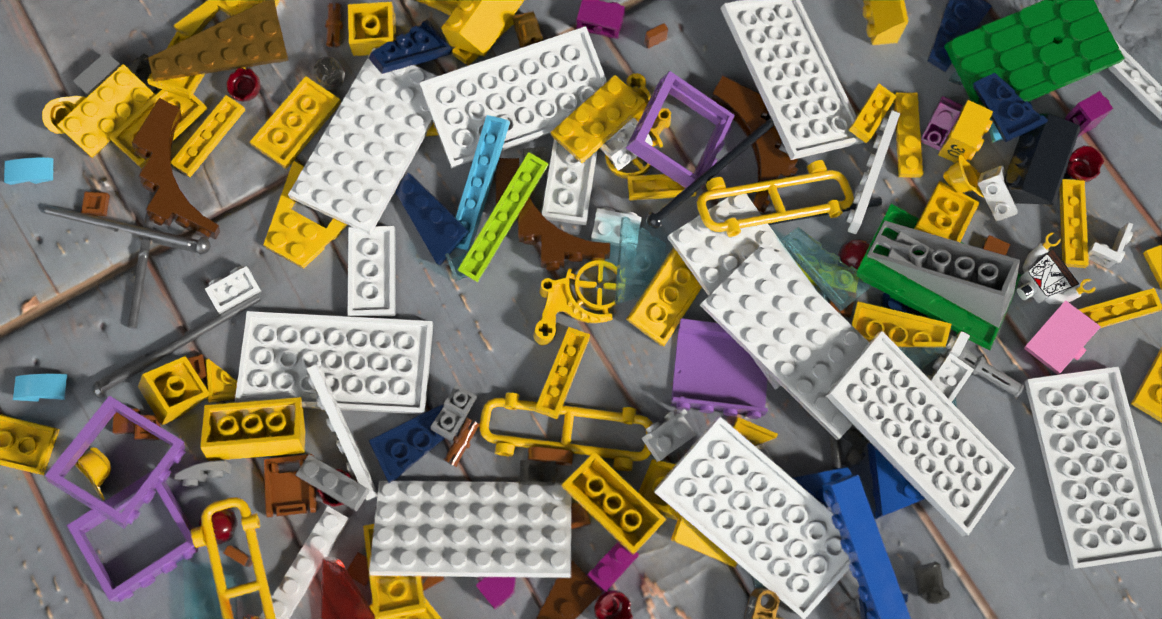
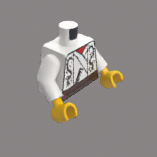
M1054 232L1048 234L1046 242L1040 243L1026 257L1022 267L1024 274L1021 276V281L1024 285L1017 289L1019 297L1023 300L1033 296L1038 303L1046 301L1048 304H1063L1065 300L1071 302L1081 297L1082 293L1090 294L1096 289V287L1090 290L1084 289L1085 283L1092 281L1091 279H1084L1080 283V287H1076L1079 285V282L1055 250L1052 248L1049 251V247L1057 246L1061 240L1059 239L1055 244L1049 242V237Z

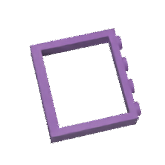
M669 71L659 80L626 149L687 188L717 162L715 157L725 144L723 141L724 137L731 131L730 124L735 115ZM668 93L716 125L694 174L645 142Z
M109 396L47 472L45 477L55 487L125 529L128 524H132L134 520H137L140 515L138 510L144 503L148 504L156 493L154 489L158 482L163 484L171 473L169 469L174 462L178 464L182 460L181 457L186 452L184 451L185 444L184 441ZM116 412L172 446L122 513L64 478Z
M153 471L110 497L104 503L118 512L128 505ZM166 481L163 484L158 482L155 488L185 537L186 542L117 587L113 584L85 534L107 520V518L92 509L67 525L109 601L122 602L126 598L130 599L134 595L133 592L135 590L151 585L156 581L155 577L161 573L171 572L177 567L176 563L184 558L187 560L194 557V554L201 548L194 546L191 536L193 526Z

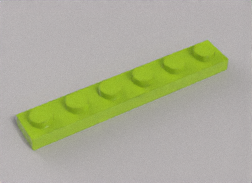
M528 152L458 268L459 272L479 282L548 167L547 162Z

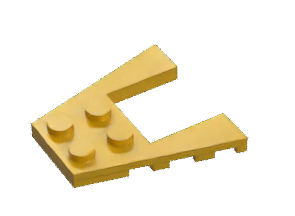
M207 0L177 22L174 28L178 32L193 36L200 33L219 10L232 17L265 0ZM274 0L276 7L280 0Z
M293 161L263 245L268 250L304 269L348 225L333 218L328 227L325 228L292 210L296 201L289 198L288 194L304 168L303 165Z

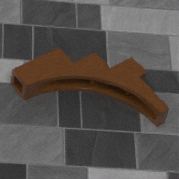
M722 76L712 93L711 99L735 115L733 120L739 125L745 135L749 136L767 121L765 119L769 112L759 93ZM775 126L751 145L757 164L758 182L795 176L798 170L795 167L798 159L791 160L787 153L779 150L782 140ZM768 190L758 191L755 194L753 204L759 212L764 213L770 203L767 200L769 196Z
M159 98L132 141L135 154L143 159L149 158L139 174L141 184L150 192L157 191L146 208L148 217H150L149 220L157 225L162 226V224L170 227L175 219L179 226L183 228L191 227L197 230L196 233L207 239L211 237L216 240L220 233L219 225L203 216L190 204L179 189L172 172L171 146L174 133L182 118L181 110L179 107Z
M499 158L496 167V205L520 167L519 158ZM530 197L528 198L518 215L519 242H523L526 245H534L537 242H541L542 268H546L549 271H557L560 268H564V259H569L571 262H580L583 259H592V261L610 259V243L581 239L559 229L548 221L534 206Z

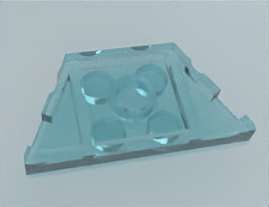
M625 216L621 218L615 304H621L640 297L665 260L666 243L657 237H653L643 227H637L630 222V218Z
M187 560L183 561L185 619H223L212 569ZM224 574L227 589L235 587L236 578ZM236 596L229 598L234 619H238Z

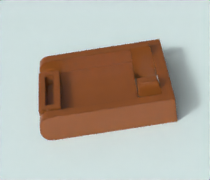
M308 455L264 459L267 518L273 517V508H276L277 517L307 514V504H310L311 513L317 512L316 487L297 477L296 473L298 471L279 473L280 464L299 462L301 467Z

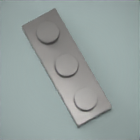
M308 455L296 473V476L356 512L370 492L365 486L311 455Z

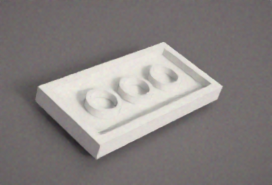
M554 139L542 215L547 220L586 225L598 150L581 164Z
M378 226L374 228L371 235L354 227L348 228V317L395 316V227Z

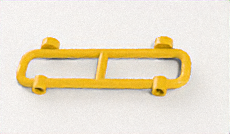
M817 160L807 166L809 174L727 188L722 177L712 178L706 183L708 191L703 192L698 197L697 209L702 222L708 229L715 232L726 231L728 237H734L741 233L740 228L828 213L830 218L839 217L843 214L842 210L849 208L853 204L854 194L847 178L841 172L827 170L824 161ZM834 179L840 184L845 196L843 201L835 199L826 204L786 211L777 188ZM768 190L777 212L738 220L730 218L724 222L717 223L711 219L706 202L712 199Z
M506 393L505 398H493L487 401L481 412L480 433L487 442L496 444L495 454L500 456H513L515 446L562 449L571 451L574 454L588 456L595 452L600 457L614 459L613 469L632 471L633 461H643L652 454L646 445H644L642 451L634 452L570 444L574 416L617 421L628 425L640 424L645 429L653 425L649 418L637 415L636 409L631 407H623L621 413L563 405L560 415H564L561 442L498 435L490 432V416L492 409L495 407H504L509 410L535 411L537 402L519 400V394Z
M237 497L226 498L209 504L201 516L202 526L192 528L191 536L196 548L207 546L223 619H234L229 598L259 590L265 619H276L255 531L256 528H260L258 514H251L248 504L243 499ZM236 507L241 512V523L246 534L256 580L227 589L211 517L217 511Z

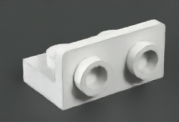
M632 118L600 147L612 160L617 170H620L637 157L626 149L638 124L635 118ZM648 133L645 142L652 146L653 142Z
M608 207L597 208L591 241L636 249L642 217L637 216L633 212L620 213Z
M242 266L234 268L229 272L231 275L223 279L221 277L216 278L209 283V287L205 288L219 314L261 292L251 270L247 266L244 268Z
M948 354L944 358L940 356L932 366L935 371L931 376L927 375L926 377L952 402L974 369L954 355Z
M674 409L664 416L665 422L659 424L657 421L646 429L648 434L641 438L657 462L696 435L684 418V415L687 414L685 409L679 412Z

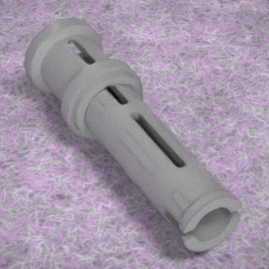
M964 346L960 356L957 357L974 369L971 373L972 375L979 374L1016 398L1022 392L1023 384L986 363L985 357H978L968 351L966 346ZM965 358H968L969 360H971V361H973V362L970 363L969 361L965 360ZM992 374H994V375L998 376L999 378L1003 379V380L1006 381L1008 384H1005L1004 382H1002V381H1000L999 379L995 378L994 376H992Z

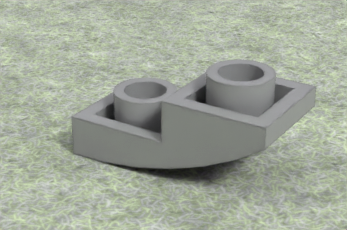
M456 385L444 402L443 409L431 425V430L452 441L477 396Z
M227 461L197 464L175 474V479L182 482V486L197 487L198 483H206L207 474L208 477L222 478L223 474H231L232 464Z

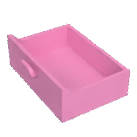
M1065 300L1024 349L1050 368L1056 375H1059L1073 358L1078 361L1086 352V349L1083 347L1101 326Z

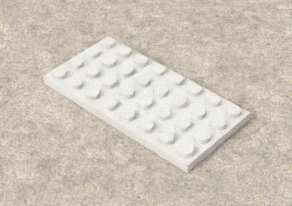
M741 0L722 5L720 9L791 160L864 142L849 131L857 116L800 0Z
M585 26L420 82L419 85L451 168L473 161L486 115L507 119L510 122L502 150L551 134L550 132L601 88L607 80Z
M368 56L289 192V198L371 235L433 123L419 84L420 82L437 77V75L414 65L381 74L369 60Z
M747 194L729 196L708 210L711 219L717 223L724 222L730 218L738 220L761 215ZM699 215L667 237L708 296L764 241L813 287L768 224L740 228V234L728 237L726 231L715 232L708 229ZM754 359L773 388L777 389L781 385Z
M764 241L700 306L816 421L838 440L853 424L826 397V394L866 348L869 342Z
M247 311L235 403L301 397L303 408L321 409L316 399L319 396L316 388L312 389L307 380V375H309L307 368L316 364L321 366L340 410L423 414L426 412L433 321Z
M883 331L875 335L826 394V397L962 537L971 533L1015 469L997 448Z
M1119 367L1025 380L1027 395L1070 569L1162 556V526Z
M720 416L715 419L654 489L658 496L767 589L775 592L780 600L803 619L811 613L849 569L851 562L848 554L841 547L840 540L842 538L839 530L835 528L832 522L833 513Z
M379 481L369 569L370 575L570 578L571 495L561 487L563 483L392 481L388 483V481Z

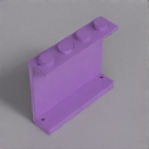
M680 319L671 405L676 406L678 410L685 409L686 411L690 410V408H697L702 413L722 411L723 415L737 416V413L747 414V418L759 419L761 416H765L768 412V408H765L767 378L751 355L718 323Z

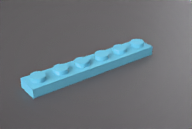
M486 115L456 218L470 233L456 248L469 251L474 243L510 124L507 119Z

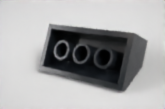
M1038 113L1040 116L1043 115L1048 119L1047 123L1020 135L1004 178V183L1014 204L1054 205L1081 129L1079 125L1050 113Z

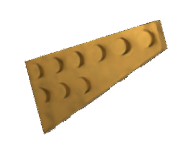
M265 0L148 57L153 81L155 82L288 61L275 1Z

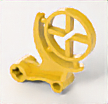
M633 73L627 78L626 85L643 98L647 106L651 95L646 88V79L639 73ZM643 108L635 117H633L638 122L645 108ZM667 108L660 109L649 131V134L654 138V141H652L653 147L656 145L659 148L663 147L659 135L664 128H668L671 125V111ZM605 154V160L611 172L624 179H627L628 176L644 175L652 166L647 163L644 167L635 158L632 162L639 171L624 173L617 170Z
M596 260L585 264L577 275L571 273L572 269L569 268L566 278L558 280L546 278L542 280L539 293L543 298H546V305L540 321L536 324L533 336L536 343L544 346L553 341L556 332V314L558 312H564L570 317L585 323H603L613 320L612 314L609 313L608 309L613 308L619 303L625 291V279L619 268L610 262ZM598 266V283H601L603 280V267L612 270L617 275L620 284L604 283L603 289L620 290L616 300L602 305V288L597 290L596 304L590 303L582 296L579 287L595 288L597 285L596 282L579 281L581 274L591 267ZM569 278L575 280L574 289L578 298L577 302L570 292ZM583 304L589 309L603 311V314L588 312L580 306ZM542 329H546L547 336H543Z

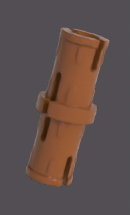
M333 2L328 4V20L325 22L327 29L326 45L333 48V39L335 48L340 46V30L343 28L341 22L342 5L336 2L335 11Z
M469 418L465 419L466 421L459 434L453 438L454 443L443 459L449 463L452 456L455 455L451 463L455 467L458 466L457 464L465 449H469L471 445L469 442L480 426L474 422L471 429L468 430L472 422Z

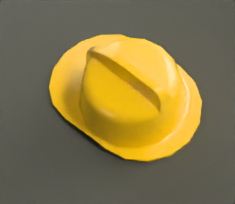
M70 96L50 100L42 111L44 125L56 134H65L57 124L84 101L86 97Z
M959 155L958 161L944 172L943 178L950 187L959 193L974 191L981 197H984L978 185L981 174L962 155Z
M94 447L85 451L75 463V466L88 478L104 501L105 498L99 488L110 475L111 464L108 458Z

